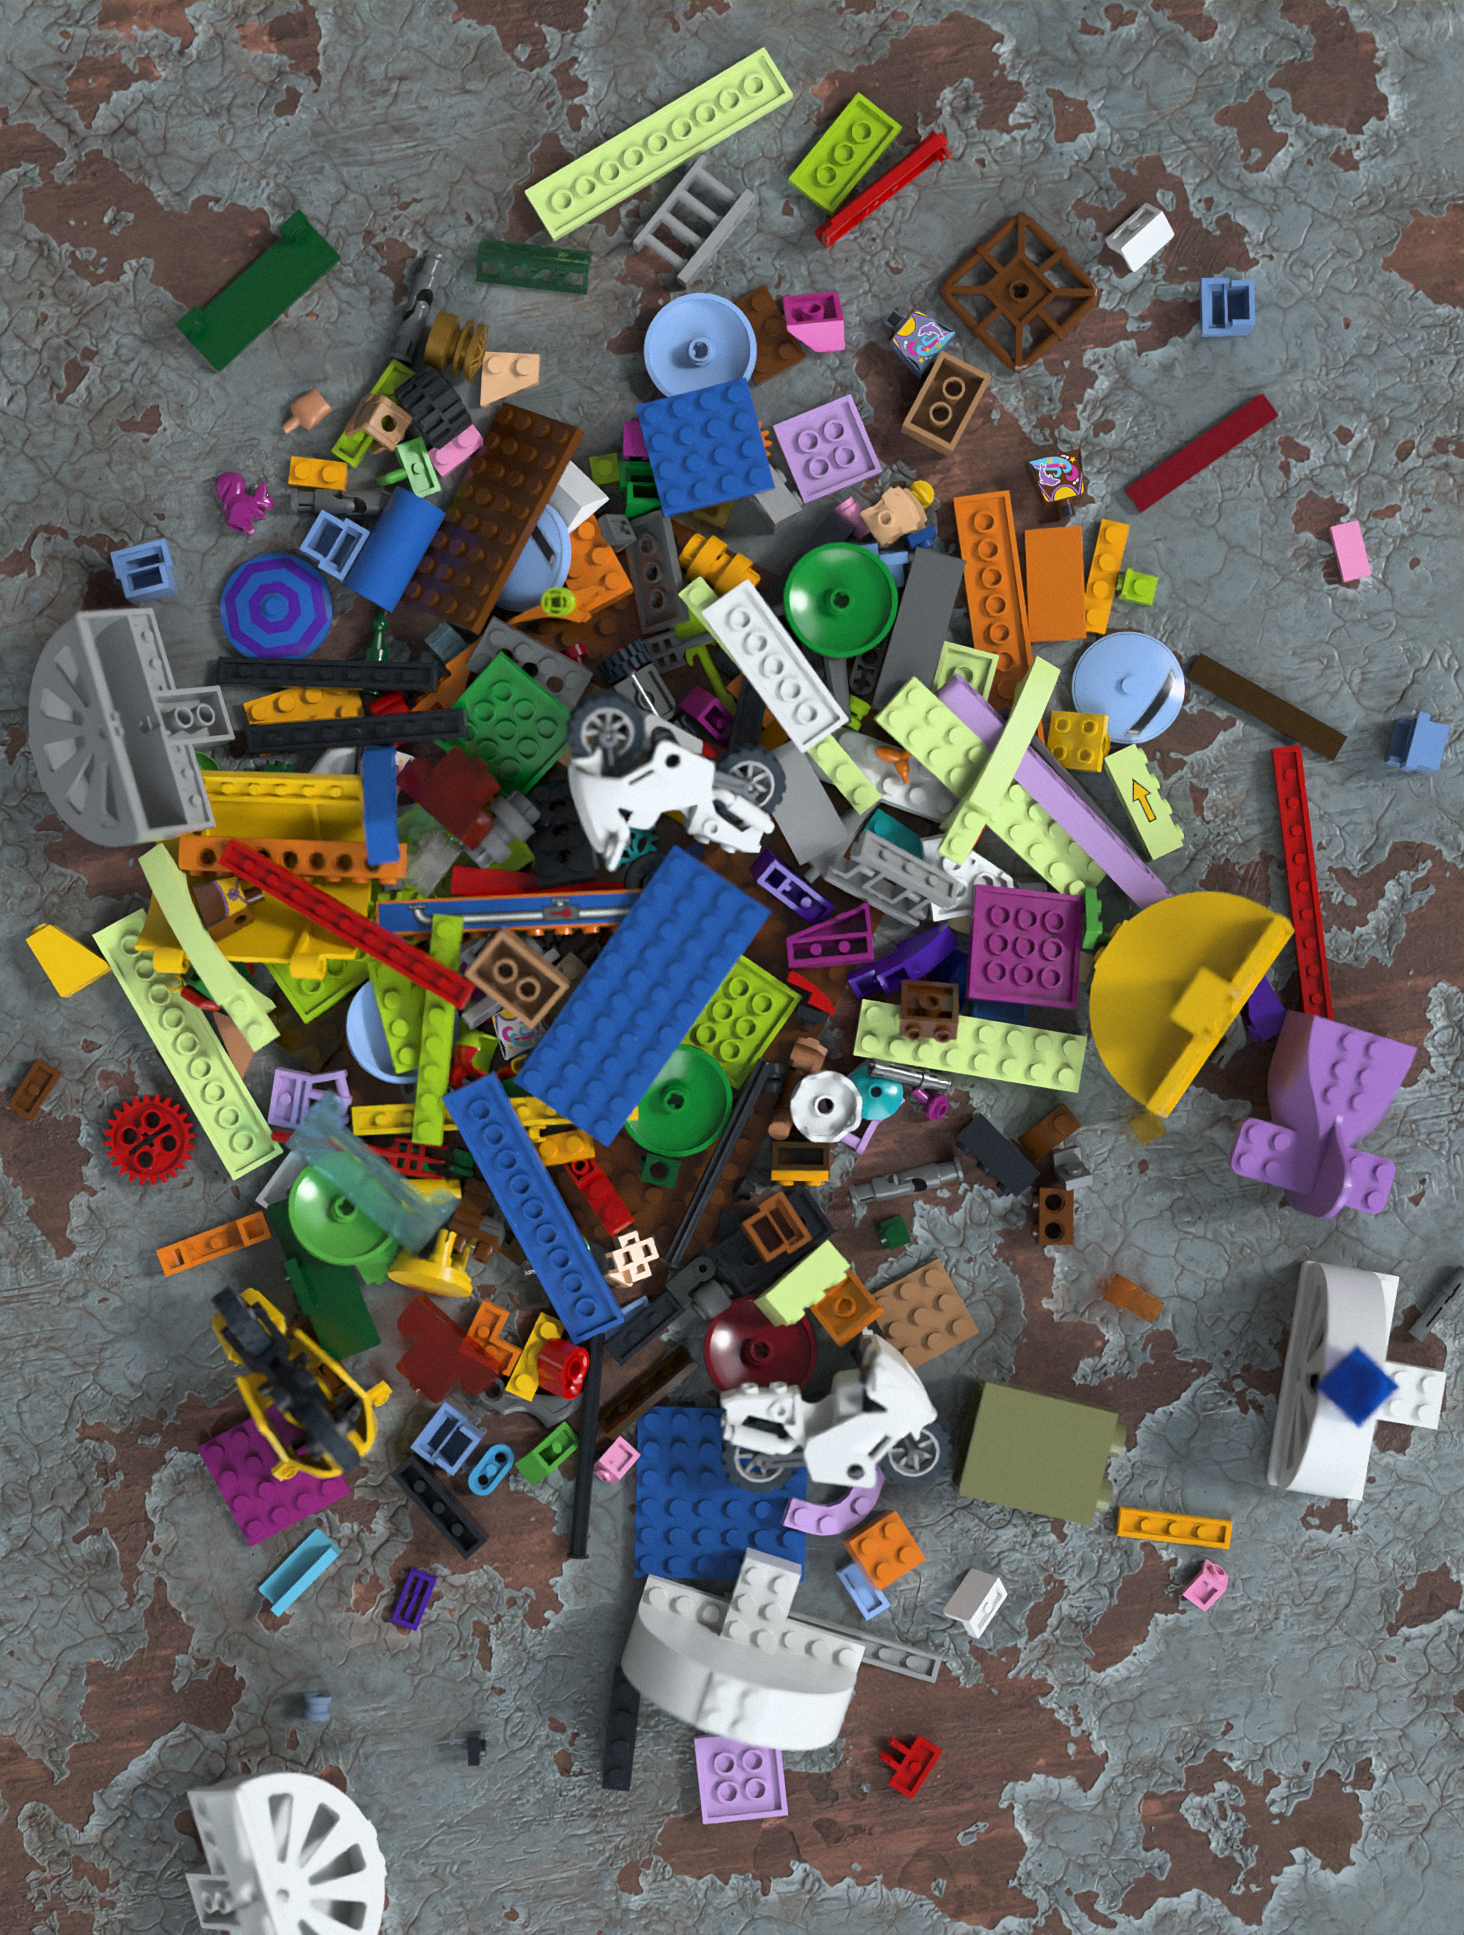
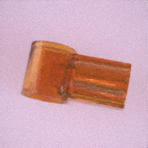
M1117 1273L1103 1296L1105 1300L1123 1310L1127 1309L1150 1323H1153L1159 1316L1164 1304L1160 1299L1139 1289L1137 1284Z

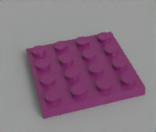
M982 884L973 885L965 998L1077 1009L1084 896Z
M276 1405L266 1409L267 1414L287 1447L292 1446L291 1440L307 1432L289 1422ZM254 1417L245 1420L197 1447L250 1547L352 1492L342 1473L334 1477L316 1478L305 1471L298 1470L289 1479L280 1481L270 1470L282 1458L268 1437L261 1432ZM304 1446L296 1450L300 1455L310 1453Z

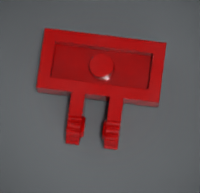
M920 1734L916 1735L910 1747L896 1737L890 1736L887 1740L890 1746L905 1755L900 1762L884 1751H880L878 1757L895 1769L888 1780V1784L913 1799L943 1750Z

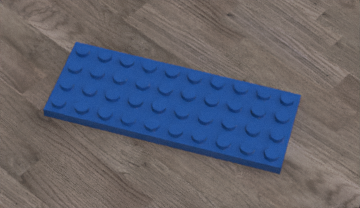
M675 845L513 1082L608 1147L771 911Z

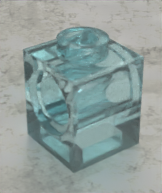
M446 621L424 640L445 662H449L467 644Z

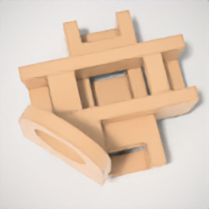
M629 1230L624 1235L612 1237L616 1250L606 1253L605 1256L606 1258L612 1257L615 1268L602 1272L607 1284L618 1288L632 1287L635 1281L652 1275L647 1262L659 1258L652 1237L640 1241L635 1230ZM645 1244H647V1246H648V1248H649V1251H650V1254H651V1255H649V1256H648V1253H647ZM627 1251H628V1253H629V1256H630V1259H631V1263H629V1260H628V1257H627V1254H626Z

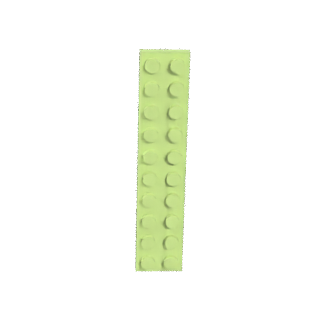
M763 47L525 190V195L555 242L791 100L793 93Z
M914 676L909 678L874 718L879 725L960 801L971 788L991 756L985 743ZM1013 777L994 815L989 816L986 825L1059 894L1083 896L1085 887L1095 888L1107 873Z
M141 908L92 936L230 1176L235 1181L282 1154L283 1150L278 1142L271 1139V1129L201 1008L195 1007L182 998L180 992L173 993L167 989L166 984L171 988L179 986V980L172 977V975L180 976L184 985H187L181 973L156 972L153 967L154 951L135 949V944L142 932L147 917L144 909Z

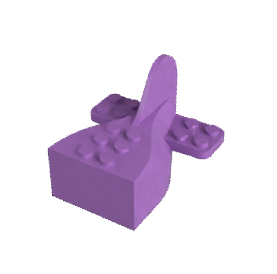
M1287 1009L1268 1074L1267 1090L1273 1124L1250 1117L1244 1118L1239 1122L1227 1160L1229 1169L1237 1174L1283 1187L1286 1200L1290 1206L1321 1219L1332 1218L1341 1210L1343 1205L1371 1214L1380 1213L1384 1209L1395 1175V1165L1389 1159L1353 1149V1147L1374 1130L1385 1116L1413 1061L1417 1048L1317 1016Z

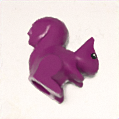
M224 472L215 480L214 490L216 491V497L223 499L221 510L225 524L232 530L254 536L255 531L251 524L254 518L266 520L265 513L261 510H271L274 507V501L267 491L265 482H262L254 495L250 496L244 494L246 483L240 474Z

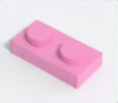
M472 424L442 449L438 450L434 447L427 453L432 465L444 478L476 454L483 445L484 438Z

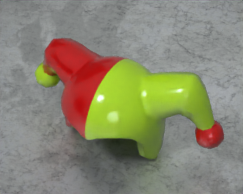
M462 1016L459 1019L460 1037L455 1042L453 1062L449 1069L448 1085L454 1090L464 1086L462 1080L468 1075L480 1078L488 1074L493 1054L499 1043L498 1038L478 1031L477 1027L470 1031L464 1023ZM492 1016L485 1020L484 1023L492 1024Z

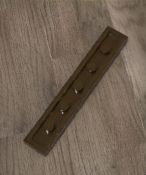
M1202 653L1198 655L1186 676L1187 680L1331 762L1335 760L1347 739V736Z

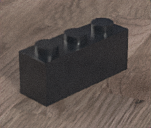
M979 1112L955 1135L959 1140L955 1145L966 1156L972 1153L978 1160L975 1165L986 1176L991 1173L998 1180L995 1185L1007 1197L1012 1194L1017 1198L1041 1174Z

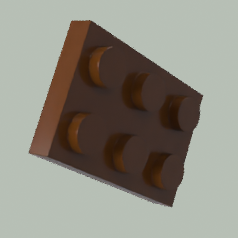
M766 285L733 302L746 316L755 334L757 358L751 378L756 387L806 360L794 335L787 331L786 321Z

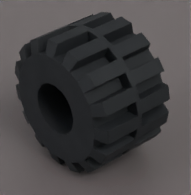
M429 365L424 366L394 390L396 400L400 406L412 417V422L427 441L438 450L442 449L473 424L471 416L463 405L460 396L450 383L445 381Z

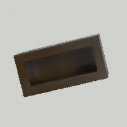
M771 1138L772 1170L829 1171V1142H814L810 1139L786 1138L784 1140H776Z

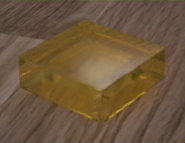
M1149 1109L1128 1121L1142 1146L1167 1133L1158 1115Z

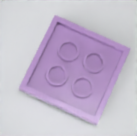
M851 394L772 427L804 506L876 477L883 472Z
M719 1734L694 1736L703 1824L788 1815L781 1748L756 1744L750 1745Z

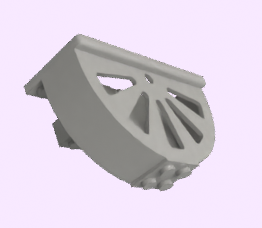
M153 608L79 612L72 616V619L62 625L47 642L37 662L30 689L28 708L30 737L28 742L43 793L46 792L54 808L73 830L84 838L104 846L118 847L167 840L187 832L207 830L215 827V820L194 751L213 750L235 739L220 685L176 689Z

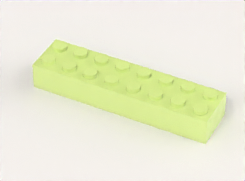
M866 999L861 1000L852 1055L1078 1093L1087 1037L959 1015L956 1040H950L947 1043H939L934 1038H921L917 1041H911L906 1036H899L900 1005Z

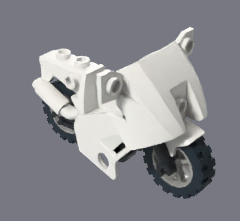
M602 690V693L598 694L592 692L588 694L589 697L586 699L581 698L577 702L578 706L575 709L572 708L569 713V721L567 720L566 723L567 738L572 749L568 754L570 760L568 764L570 789L583 827L597 852L603 853V857L607 858L606 864L608 869L614 870L623 847L628 846L631 842L628 827L643 830L649 829L655 824L661 812L670 809L679 810L685 814L683 825L687 833L694 834L693 837L702 843L709 844L710 840L720 843V848L730 853H735L736 849L742 852L759 853L761 848L759 841L763 832L769 834L774 828V823L770 820L769 815L776 810L774 807L777 804H781L783 800L782 794L786 792L787 786L785 783V772L778 759L770 750H766L758 744L752 746L751 743H743V746L736 744L731 746L727 752L722 751L718 755V760L701 754L702 740L654 714H647L643 719L635 703L629 697H624L620 692L611 693L610 690ZM606 712V718L603 720H599L595 716L598 713ZM612 712L618 713L623 718L612 723ZM590 719H592L595 728L585 729ZM625 723L627 724L626 735L615 730ZM658 726L665 727V728L656 729V730L651 734L652 730H653L655 727H658ZM587 735H597V738L593 739L591 745L585 738ZM618 738L622 739V742L617 744ZM747 765V770L740 766ZM753 765H758L764 769L751 776ZM767 776L768 780L766 786L755 783L759 779ZM712 800L714 801L715 805L719 808V810L713 806ZM738 819H742V821H740V822H738V823H735V822L733 821V820L738 821Z
M867 1327L860 1332L859 1348L852 1349L850 1353L859 1368L835 1374L831 1394L820 1402L807 1403L802 1401L798 1385L787 1387V1384L783 1382H774L770 1384V1387L758 1388V1385L754 1383H745L741 1385V1388H734L720 1393L721 1406L726 1408V1413H722L720 1420L721 1427H725L721 1444L723 1469L732 1483H736L737 1487L743 1491L745 1489L749 1490L752 1494H758V1491H763L766 1494L770 1493L771 1489H780L784 1486L783 1483L786 1480L789 1481L792 1478V1472L796 1470L797 1466H808L813 1481L871 1488L876 1483V1463L880 1467L882 1474L886 1478H890L892 1483L896 1485L900 1483L905 1488H911V1486L921 1488L924 1487L925 1483L930 1482L931 1484L935 1482L939 1474L942 1476L945 1473V1466L951 1461L950 1451H952V1446L943 1423L936 1419V1409L932 1407L925 1388L914 1369L891 1344L878 1335L873 1334V1330H867ZM920 1431L926 1433L929 1437L919 1441ZM898 1440L900 1445L893 1446V1444ZM933 1442L932 1453L922 1449V1447ZM742 1446L749 1448L750 1451H739ZM873 1448V1449H874V1454H873V1456H872V1457H871V1456H868L867 1454H868V1453L871 1451V1449ZM892 1452H905L898 1462L892 1456ZM925 1457L928 1458L927 1460H925V1461L922 1462L921 1464L918 1463V1459H919V1458H920V1459H924ZM739 1458H752L745 1467L739 1461ZM908 1461L909 1464L914 1466H907L904 1463ZM754 1465L761 1467L760 1472L750 1470ZM864 1471L863 1475L860 1478L852 1479L849 1477L857 1476Z

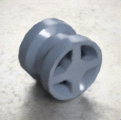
M316 1691L304 1693L303 1701L306 1703V1707L302 1710V1718L311 1721L329 1720L330 1711L328 1710V1704L331 1703L332 1695Z

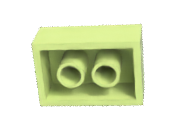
M826 1240L807 1252L753 1302L775 1327L783 1324L787 1327L789 1324L797 1322L805 1314L802 1310L805 1306L808 1308L810 1305H815L826 1295L823 1291L825 1288L829 1289L831 1286H836L847 1276L844 1271L850 1265L834 1246Z

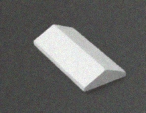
M570 460L548 504L562 517L570 534L606 503L609 498Z

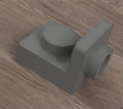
M605 514L597 520L603 538L614 552H620L637 540L626 515Z
M1078 1145L1052 1152L1054 1176L1066 1191L1093 1184L1091 1172L1081 1161V1151Z

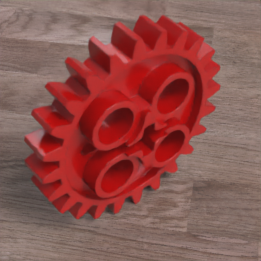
M144 1094L143 1102L138 1096L133 1097V1105L127 1101L122 1102L125 1111L115 1109L114 1113L118 1117L117 1120L108 1119L113 1129L104 1130L105 1134L111 1136V1140L105 1141L103 1144L112 1146V1150L106 1153V1156H115L116 1158L111 1166L121 1165L122 1168L119 1175L121 1176L129 1172L130 1182L139 1176L140 1185H145L148 1178L151 1185H157L158 1177L163 1183H167L168 1173L174 1178L178 1177L176 1168L186 1170L187 1166L183 1160H193L194 1157L188 1153V1150L197 1148L196 1145L190 1143V1139L197 1137V1134L189 1133V1129L195 1123H186L185 1121L190 1113L180 1114L179 1111L182 1104L172 1107L171 1097L162 1103L161 1094H156L153 1101L150 1094ZM152 1112H156L160 1116V1124L156 1128L152 1127L148 1122V1117ZM167 1124H171V1129L153 1140L154 1145H145L135 1154H130V1150L148 1139L147 1134H156ZM129 1128L134 1129L137 1133V1139L133 1144L128 1143L125 1139V1132ZM168 1135L176 1139V1147L172 1151L166 1149L164 1145V1140ZM145 1151L153 1156V1163L150 1167L144 1166L141 1162V1156Z

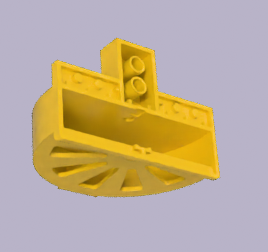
M1194 892L1177 895L1155 903L1138 913L1131 920L1127 921L1125 919L1123 924L1118 923L1113 928L1109 936L1112 940L1106 948L1102 946L1093 959L1096 962L1093 966L1096 971L1091 986L1089 1014L1092 1034L1100 1057L1113 1078L1128 1094L1153 1113L1164 1118L1169 1116L1295 930L1288 919L1244 897L1220 892Z

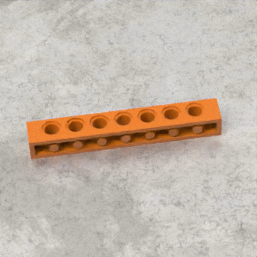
M180 835L179 870H189V875L206 876V871H216V877H233V872L218 864V861L230 838L234 837ZM235 837L261 854L266 851L271 860L297 874L304 880H314V875L324 876V881L341 882L342 876L352 877V882L369 883V878H379V883L397 884V879L406 878L407 843H399L401 859L398 862L381 863L378 869L374 870L368 862L366 842ZM210 849H212L215 853V860L213 863H211L207 857L208 851ZM291 852L297 857L294 867L288 861ZM318 853L324 857V864L321 868L317 866L315 861ZM346 854H348L352 860V864L349 869L345 868L343 865V858Z

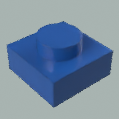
M933 525L907 537L906 544L910 552L917 547L928 549L934 545L932 541L936 540L937 533Z

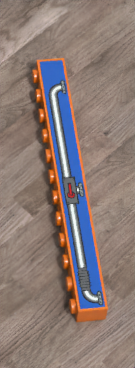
M645 889L376 901V923L402 939L403 936H414V941L431 940L434 914L464 917L463 934H470L471 939L487 938V933L498 932L503 925L514 934L517 931H526V936H543L544 930H555V935L572 934V929H583L584 934L600 933V928L611 927L612 932H616Z

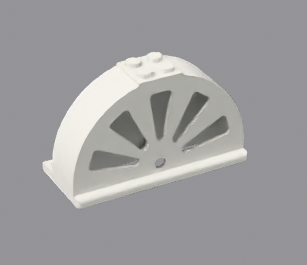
M1309 1260L1302 1262L1265 1477L1270 1485L1302 1493L1362 1501L1372 1436L1377 1419L1437 1429L1446 1372L1429 1367L1385 1360L1399 1281L1398 1276ZM1324 1330L1323 1341L1319 1348L1316 1350V1347ZM1320 1373L1317 1394H1315L1310 1386L1311 1375ZM1306 1419H1307V1424H1308L1307 1435H1306Z
M747 1547L730 1600L649 1574L623 1652L621 1665L627 1679L639 1692L661 1708L696 1725L698 1728L750 1745L756 1744L781 1749H813L830 1744L839 1734L856 1683L857 1671L865 1650V1643L788 1619L789 1609L801 1576V1564Z
M255 1773L232 1777L210 1787H194L187 1791L208 1859L207 1863L185 1873L202 1928L229 1930L231 1935H377L384 1906V1877L387 1876L385 1859L379 1850L376 1840L377 1833L371 1821L366 1820L357 1806L340 1790L327 1782L303 1774Z

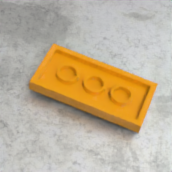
M290 688L243 703L249 724L366 715L358 690ZM279 752L259 753V755L263 758Z

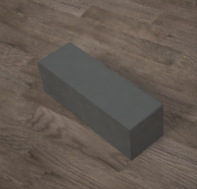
M920 547L916 548L871 709L881 711L911 676L918 679L930 691L966 560Z

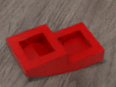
M791 970L786 981L811 993L807 1004L830 1015H834L835 1008L825 994L809 980Z

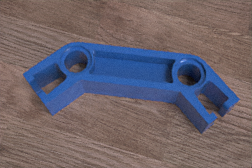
M396 745L368 747L363 751L364 828L369 865L398 862L401 859L397 831L396 775L399 773V767L395 762V755L397 754Z

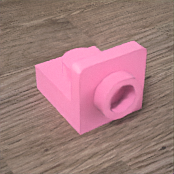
M619 1436L601 1458L594 1463L596 1475L603 1482L614 1485L623 1477L641 1454Z
M1206 1559L1202 1563L1201 1571L1183 1589L1182 1595L1205 1612L1226 1591L1229 1576L1221 1566L1213 1564Z

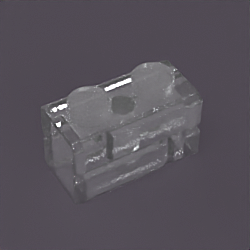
M438 828L432 833L427 831L417 843L421 848L415 856L412 853L408 855L406 878H402L426 897L432 894L464 851L456 841L452 840Z

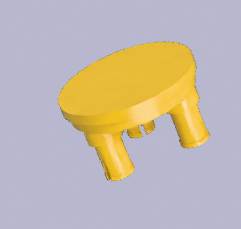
M440 1229L434 1253L430 1254L429 1258L419 1259L418 1255L424 1234L415 1230H407L402 1252L398 1254L393 1265L389 1267L388 1277L404 1286L430 1294L454 1298L470 1297L473 1289L471 1285L472 1279L467 1276L465 1267L471 1248L466 1246L463 1255L451 1254L457 1234L452 1231L450 1234H447L448 1230Z

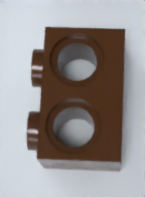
M1037 1187V1193H1032V1210H1036V1221L1031 1223V1237L1036 1238L1038 1245H1073L1074 1189L1066 1191L1064 1187ZM1050 1194H1056L1059 1197V1205L1055 1209H1048L1045 1205V1199ZM1050 1222H1056L1059 1226L1058 1234L1052 1238L1047 1237L1045 1234L1046 1225Z

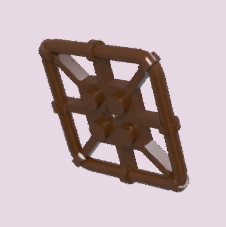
M1018 212L1017 215L1007 219L981 245L977 244L973 248V253L946 277L942 286H939L938 291L945 304L972 331L971 335L975 340L978 338L1004 366L1014 370V373H1021L1022 370L1031 367L1057 341L1061 342L1067 337L1066 333L1101 298V291L1097 289L1094 281L1067 254L1068 250L1064 246L1060 247L1033 218L1025 215V212ZM1017 227V256L1003 268L989 252ZM1025 227L1052 254L1040 268H1037L1025 255ZM980 260L984 261L996 274L985 286L955 285ZM1057 262H1060L1085 289L1056 288L1044 274ZM1024 286L1026 288L1024 293L1026 297L1023 299L1021 297L1016 298L1013 287L1021 288ZM954 295L984 296L995 310L984 321L979 323L960 304ZM1054 298L1085 299L1059 325L1043 310ZM1001 315L1015 329L1014 358L986 331ZM1037 316L1051 333L1022 359L1023 328Z

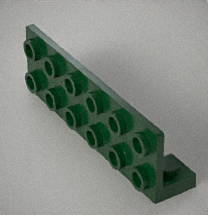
M300 209L279 227L282 237L203 311L195 305L175 324L180 332L218 372L224 370L341 260L340 255L311 226L309 220Z

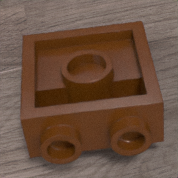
M902 980L899 1036H906L911 1041H917L921 1038H934L939 1043L956 1040L959 1025V984Z

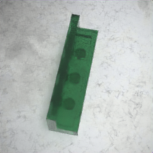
M481 238L477 250L476 282L587 295L592 252ZM484 262L495 263L501 271L495 275L483 274ZM514 266H521L529 274L524 278H517L509 270ZM543 269L551 270L556 278L552 281H543L537 273ZM570 273L583 274L582 285L571 284L565 277Z

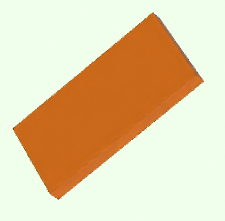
M1082 526L1025 530L1030 642L1041 643L1087 639Z

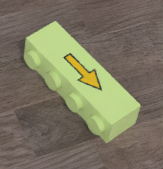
M1132 744L1103 758L1102 765L1150 862L1184 846L1181 841L1184 839V834L1178 824L1174 825L1169 816L1172 814L1171 807L1165 798L1161 799L1157 791L1160 785L1156 776L1153 773L1149 774L1145 766L1148 761L1142 748L1137 749L1136 745Z

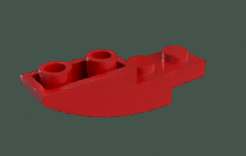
M569 1126L567 1129H565V1130L562 1131L561 1133L570 1132V1131H575V1130L573 1129L572 1126ZM594 1157L563 1163L566 1171L581 1190L611 1236H614L635 1221L624 1204L623 1199Z

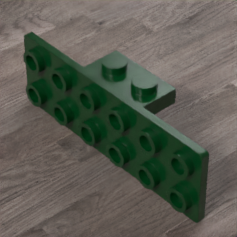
M289 1197L268 1205V1213L287 1258L283 1262L285 1265L282 1268L283 1276L287 1284L292 1283L296 1294H293L292 1298L297 1310H302L304 1316L309 1314L323 1352L334 1362H338L380 1345L381 1339L352 1266L333 1265L321 1261L308 1253L300 1245L289 1223Z

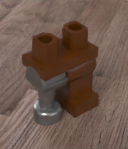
M468 1177L461 1202L448 1226L449 1233L452 1231L457 1234L451 1253L463 1255L467 1244L475 1246L472 1258L486 1265L493 1253L499 1255L502 1248L501 1244L506 1235L503 1226L506 1217L496 1198L497 1208L492 1217L486 1216L495 1196L487 1183Z

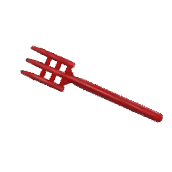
M274 1130L271 1133V1139L276 1142L334 1151H352L373 1157H386L391 1163L388 1170L394 1174L427 1179H443L442 1175L422 1171L423 1162L445 1164L443 1159L425 1155L426 1147L447 1149L448 1145L444 1143L440 1146L412 1142V1137L395 1135L393 1138L395 1144L387 1149L376 1145ZM401 1143L407 1144L406 1152L400 1151ZM413 1145L420 1146L419 1154L412 1153ZM398 1158L405 1159L404 1168L397 1167ZM411 1160L418 1161L416 1170L410 1169Z

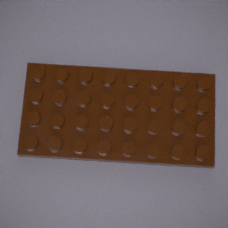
M503 401L483 439V445L478 449L471 461L465 476L445 511V518L400 600L409 606L479 635L585 432L576 426Z

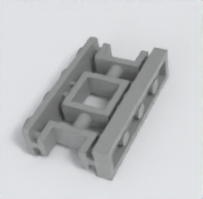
M868 830L860 834L859 842L855 841L853 843L850 858L852 859L847 860L838 854L831 855L828 858L824 874L826 881L866 903L869 902L873 907L912 928L919 926L920 919L922 921L926 919L930 902L940 908L945 907L947 909L955 905L960 881ZM886 877L891 881L897 883V885L894 886L891 883L883 880L882 878Z

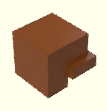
M782 1190L757 1206L759 1210L757 1213L738 1224L763 1263L768 1262L783 1251H786L788 1255L813 1239Z

